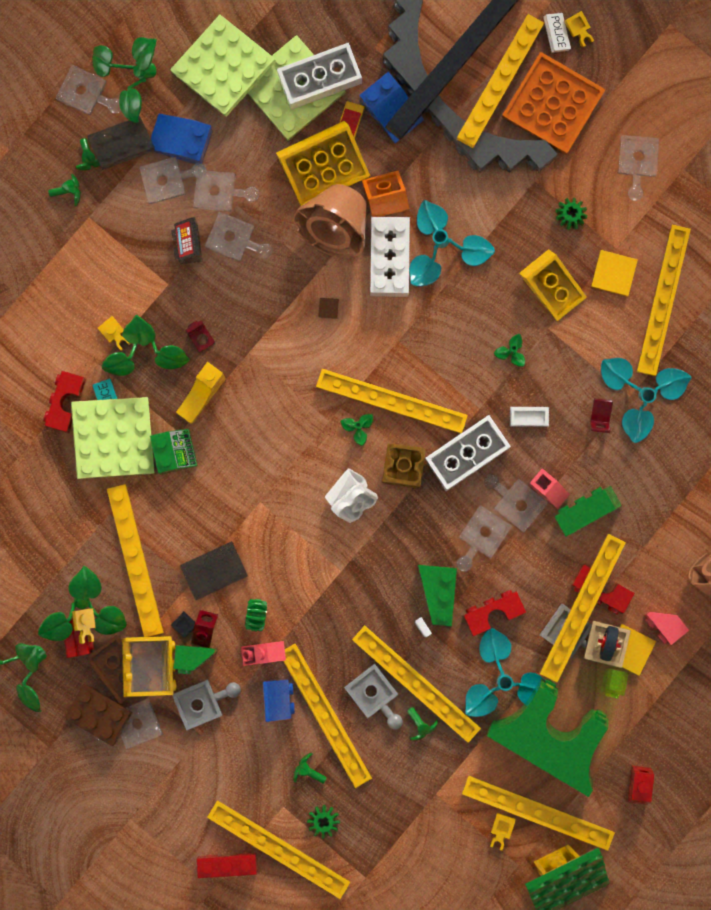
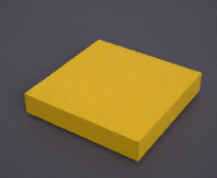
M601 250L591 287L628 297L638 259Z
M621 624L620 628L631 630L622 668L640 676L656 641Z

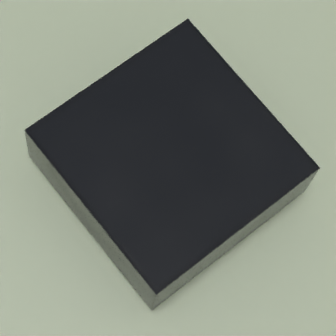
M183 611L171 626L183 638H186L194 629L195 621Z

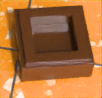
M320 298L318 317L338 319L339 299Z

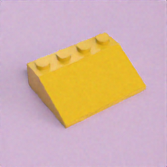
M345 121L276 152L301 206L332 185L350 186L370 176L350 127Z

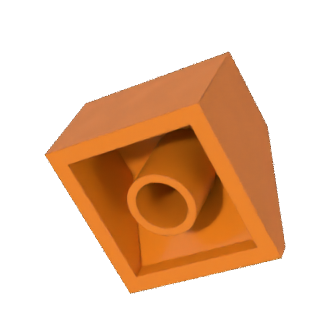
M399 171L362 180L372 217H384L388 214L400 213L409 209L406 190Z

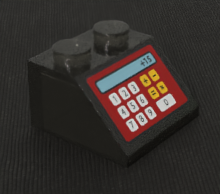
M191 217L175 223V229L171 230L172 240L176 241L177 248H174L175 260L178 259L180 264L203 262L199 227L196 218Z

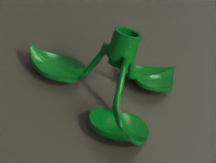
M140 37L133 42L132 56L136 60V66L111 63L113 53L107 46L99 45L93 50V68L98 76H108L110 67L133 69L134 75L140 79L128 86L127 91H122L119 97V106L123 115L134 123H139L142 100L140 93L132 88L142 82H146L147 78H154L156 75V67L151 63L157 41L155 38Z
M135 315L123 330V338L129 343L134 344L130 355L127 357L122 352L113 353L103 361L102 369L117 376H125L132 373L135 364L131 359L138 343L142 346L152 343L154 352L157 354L155 363L164 369L180 368L187 364L190 358L181 348L173 345L164 346L158 351L155 344L156 334L154 329L144 319Z
M83 566L69 583L68 590L74 599V602L71 603L72 607L69 617L66 619L65 614L62 612L49 615L39 627L38 635L52 641L65 640L71 635L73 630L72 624L69 621L72 619V611L75 610V607L79 609L93 608L90 599L99 596L102 586L97 575L88 567ZM107 606L101 609L99 614L93 608L94 616L97 617L94 629L100 634H115L126 627L125 616L119 608Z
M18 643L15 646L17 656L4 661L0 660V665L18 659L25 664L30 672L22 681V685L18 684L16 686V691L19 699L26 707L35 712H41L39 698L36 692L26 685V682L38 670V664L45 660L47 655L40 646Z

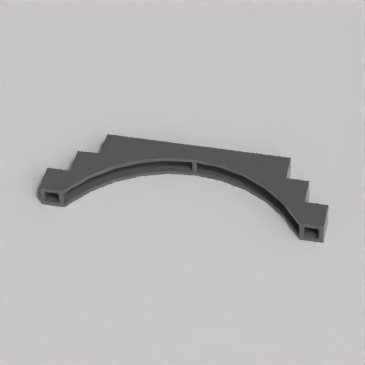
M394 0V8L399 14H403L388 25V35L397 43L383 54V64L389 71L393 70L396 74V80L401 85L405 84L408 88L407 92L411 96L427 77L418 45V23L423 0ZM439 95L425 111V113L428 112L432 116L431 120L436 127L440 126L444 130L443 134L449 142L453 141L455 143L458 153L461 156L465 155L467 157L469 166L473 170L477 169L479 173L496 159H498L497 163L501 169H506L509 173L527 159L529 167L532 170L536 169L539 173L554 161L558 155L546 140H514L498 137L485 131L482 132L474 148H471L457 140V136L466 121L448 107Z

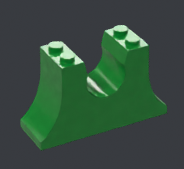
M541 679L530 698L518 711L506 718L492 721L487 736L589 797L593 791V779L590 773L591 759L596 747L608 730L609 719L606 718L607 715L598 709L596 711L591 709L582 717V721L576 729L569 732L556 730L549 723L548 715L554 709L558 688H556L557 685L548 679L546 681Z

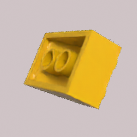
M549 249L519 273L557 321L587 298L558 256Z

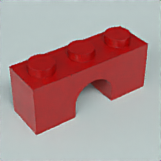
M61 371V374L57 375L55 380L57 387L55 393L52 392L49 399L51 406L49 411L45 412L43 418L46 427L70 433L72 413L66 412L63 409V402L68 396L81 397L86 382L84 377Z
M586 565L581 566L571 586L575 587L574 591L579 593L591 569ZM616 584L610 593L605 594L601 592L596 604L601 606L603 603L609 606L607 610L616 615L618 613L624 614L635 593L620 584Z
M511 590L500 594L502 598L494 600V598L488 599L483 602L484 606L478 609L476 605L466 609L467 614L463 615L472 636L491 629L488 623V615L493 610L502 611L507 621L526 613L517 591L512 593Z
M257 852L240 853L231 856L208 855L197 857L198 878L257 875L258 872Z

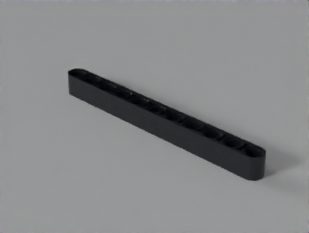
M492 0L397 111L385 128L401 140L519 0Z

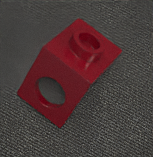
M202 320L199 322L194 321L185 330L199 353L215 343ZM201 334L208 337V342L205 345L197 343V337Z
M594 398L590 419L591 431L610 433L612 400Z
M203 610L199 611L194 625L192 644L210 648L218 614ZM208 616L212 619V621H203L202 617Z

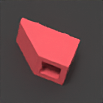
M541 469L528 484L556 509L570 495L544 469Z
M655 612L644 614L647 617L645 619L646 623L652 629L655 627L659 632L657 636L663 644L672 645L689 631L677 615Z
M284 641L241 647L243 666L286 660Z

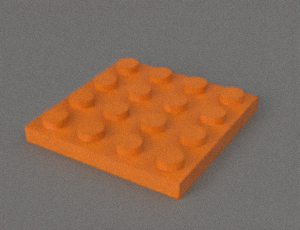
M540 52L502 114V118L536 138L546 140L550 146L567 155L606 89Z

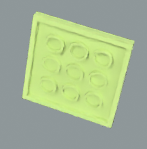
M219 15L170 71L227 117L276 60L223 16Z
M297 35L272 55L276 62L247 93L288 141L346 93L344 90L291 110L279 80L277 69L314 56ZM317 74L318 79L323 78L321 74ZM303 80L299 81V85H305V83H303Z
M148 397L71 402L77 479L154 474Z

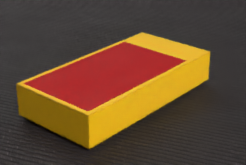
M346 101L340 122L345 121L349 125L355 139L365 106Z

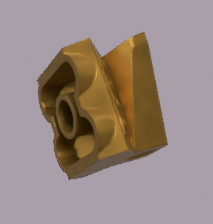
M387 444L382 483L420 488L426 449L400 444Z

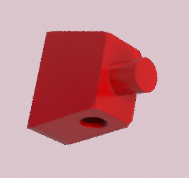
M631 766L628 803L645 805L651 803L654 784L652 768Z

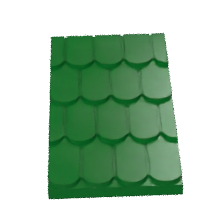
M566 845L534 861L540 877L526 883L525 886L536 910H559L565 907V905H569L610 883L599 848L579 856L569 845Z

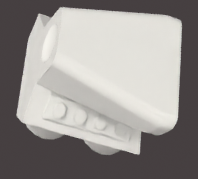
M347 469L326 494L325 498L332 506L331 510L338 517L351 523L359 519L365 509L371 508L376 503L378 496L366 488L367 482L363 476L351 469Z

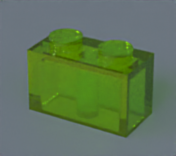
M605 668L601 691L605 692V696L619 699V695L624 696L629 673Z

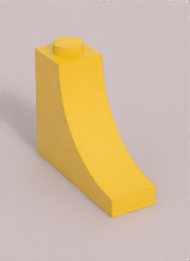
M207 362L196 376V381L176 413L192 424L226 380L224 374Z

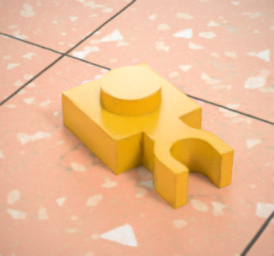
M582 11L564 21L572 37L579 36L581 47L586 46L584 38H588L590 43L594 41L593 37L586 31L591 27Z
M111 316L98 329L110 343L115 340L117 347L123 351L120 343L126 341L121 336L124 329Z
M93 608L72 611L74 630H80L79 644L85 643L84 637L86 635L89 642H94V636L90 631V628H95Z
M497 813L491 833L496 834V836L492 839L490 847H493L494 842L499 841L501 843L500 850H503L504 837L510 839L516 819Z

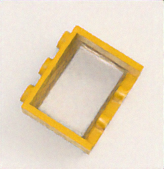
M172 636L122 639L124 697L173 695V691H176V681L173 679L175 669L172 652L175 651V642L172 641Z

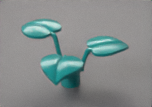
M423 200L417 214V225L423 234L430 235L433 233L432 238L435 246L432 259L427 255H419L410 263L411 284L413 286H427L439 278L442 268L439 263L434 262L438 248H445L449 243L459 250H463L462 259L470 266H479L485 263L495 253V249L488 240L477 235L467 236L463 240L464 247L458 245L443 230L448 222L446 211L436 204Z
M603 359L601 363V375L608 387L620 390L626 383L639 391L638 397L643 404L639 410H628L622 418V427L633 443L643 440L653 428V414L650 411H643V408L647 406V403H652L656 399L658 390L660 389L661 395L666 399H677L685 392L692 378L688 373L680 369L666 368L656 375V382L659 386L655 389L649 387L640 388L628 381L633 375V368L626 359Z
M494 628L484 633L480 641L479 652L485 662L490 663L496 660L501 674L496 681L498 686L489 691V688L484 684L473 685L466 694L465 713L468 716L479 717L493 712L498 705V698L492 693L500 689L509 691L513 686H519L517 695L521 702L525 704L540 680H545L539 674L528 672L522 675L521 683L513 682L509 675L504 674L499 659H506L510 655L511 643L504 634Z

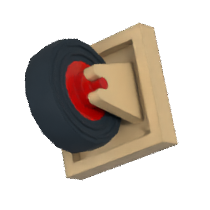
M592 621L583 659L622 668L631 630Z

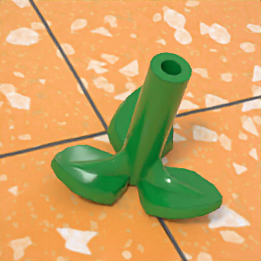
M82 138L80 140L83 150L82 162L84 164L75 166V169L90 170L91 166L96 168L106 161V156L95 160L96 157L91 152L87 139Z
M71 174L72 180L65 181L61 187L49 189L50 197L72 193L74 194V206H77L80 201L81 192L78 189L80 185L74 174Z
M520 334L514 335L509 340L510 349L501 346L494 351V355L501 360H505L511 355L512 364L519 367L525 366L524 355L517 353V350L523 344L522 336Z
M365 414L357 422L352 418H345L340 423L343 429L348 432L356 430L353 436L354 441L358 445L363 446L367 441V434L362 428H370L373 423V415Z
M414 707L407 710L418 727V735L411 737L410 740L423 739L427 734L434 731L438 724L437 719L434 724L429 726L422 721Z
M312 753L305 755L299 761V766L295 768L293 775L295 783L298 775L310 776L322 784L326 781V776L311 769L306 763L308 758L313 755Z

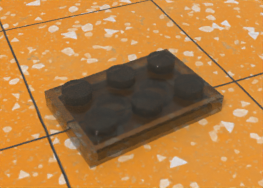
M140 116L139 123L128 120L87 135L102 170L155 151V147Z
M233 541L180 565L195 600L248 577Z

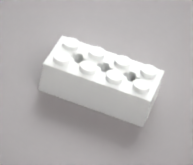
M349 43L277 69L279 80L291 110L362 84V76ZM338 67L341 71L335 72L334 68ZM317 74H321L323 78L318 79ZM303 80V83H305V85H299V81Z
M371 217L370 296L408 297L410 217ZM388 235H393V237L395 238H393L390 242L388 241V238L385 237H388ZM391 253L395 257H392V260H388V257L385 256ZM392 272L395 276H392V279H387V276L384 275Z
M488 415L427 456L425 461L445 491H448L510 449L511 446L490 415ZM481 438L488 440L487 447L479 445ZM464 449L472 451L471 458L463 456ZM448 460L456 461L454 469L447 467Z

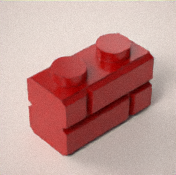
M72 618L69 621L73 627L72 633L64 640L67 658L92 654L91 650L94 649V642H89L86 635L84 637L85 643L79 644L80 630H74Z

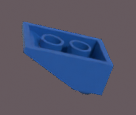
M387 72L359 95V102L365 106L369 114L396 144L399 139L385 127L409 97L393 76ZM422 116L416 121V123L411 127V129L406 133V135L424 121V118Z
M158 114L147 150L202 166L213 130L211 125L202 122Z
M289 679L264 681L266 722L291 719V714H295L294 702L291 703L290 695H294L293 683H289Z

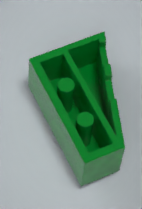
M611 486L605 489L599 487L591 492V497L586 499L583 496L574 501L576 505L569 508L566 505L558 510L559 514L554 517L565 537L622 506Z
M418 565L432 625L452 626L457 568Z

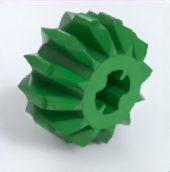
M566 198L565 204L563 202L558 204L560 208L555 210V213L559 214L556 217V221L562 220L560 223L561 227L567 224V230H570L571 225L576 230L578 229V224L584 225L582 219H587L588 215L584 214L587 211V207L581 208L582 201L576 204V198H573L572 203H570V200ZM569 210H571L572 213H575L573 218L571 215H567Z
M250 599L248 601L245 620L246 629L255 632L264 629L267 612L266 601L261 599Z
M323 805L320 812L319 807L316 806L315 811L317 814L314 812L309 813L314 818L307 820L309 824L314 823V825L309 827V831L317 829L314 836H318L320 831L322 832L321 837L324 839L325 832L330 837L333 836L330 829L338 831V828L333 824H340V820H334L339 814L336 812L331 815L333 807H330L327 812L326 805ZM324 817H327V822H329V824H324L323 826H321V821H318V819H323Z

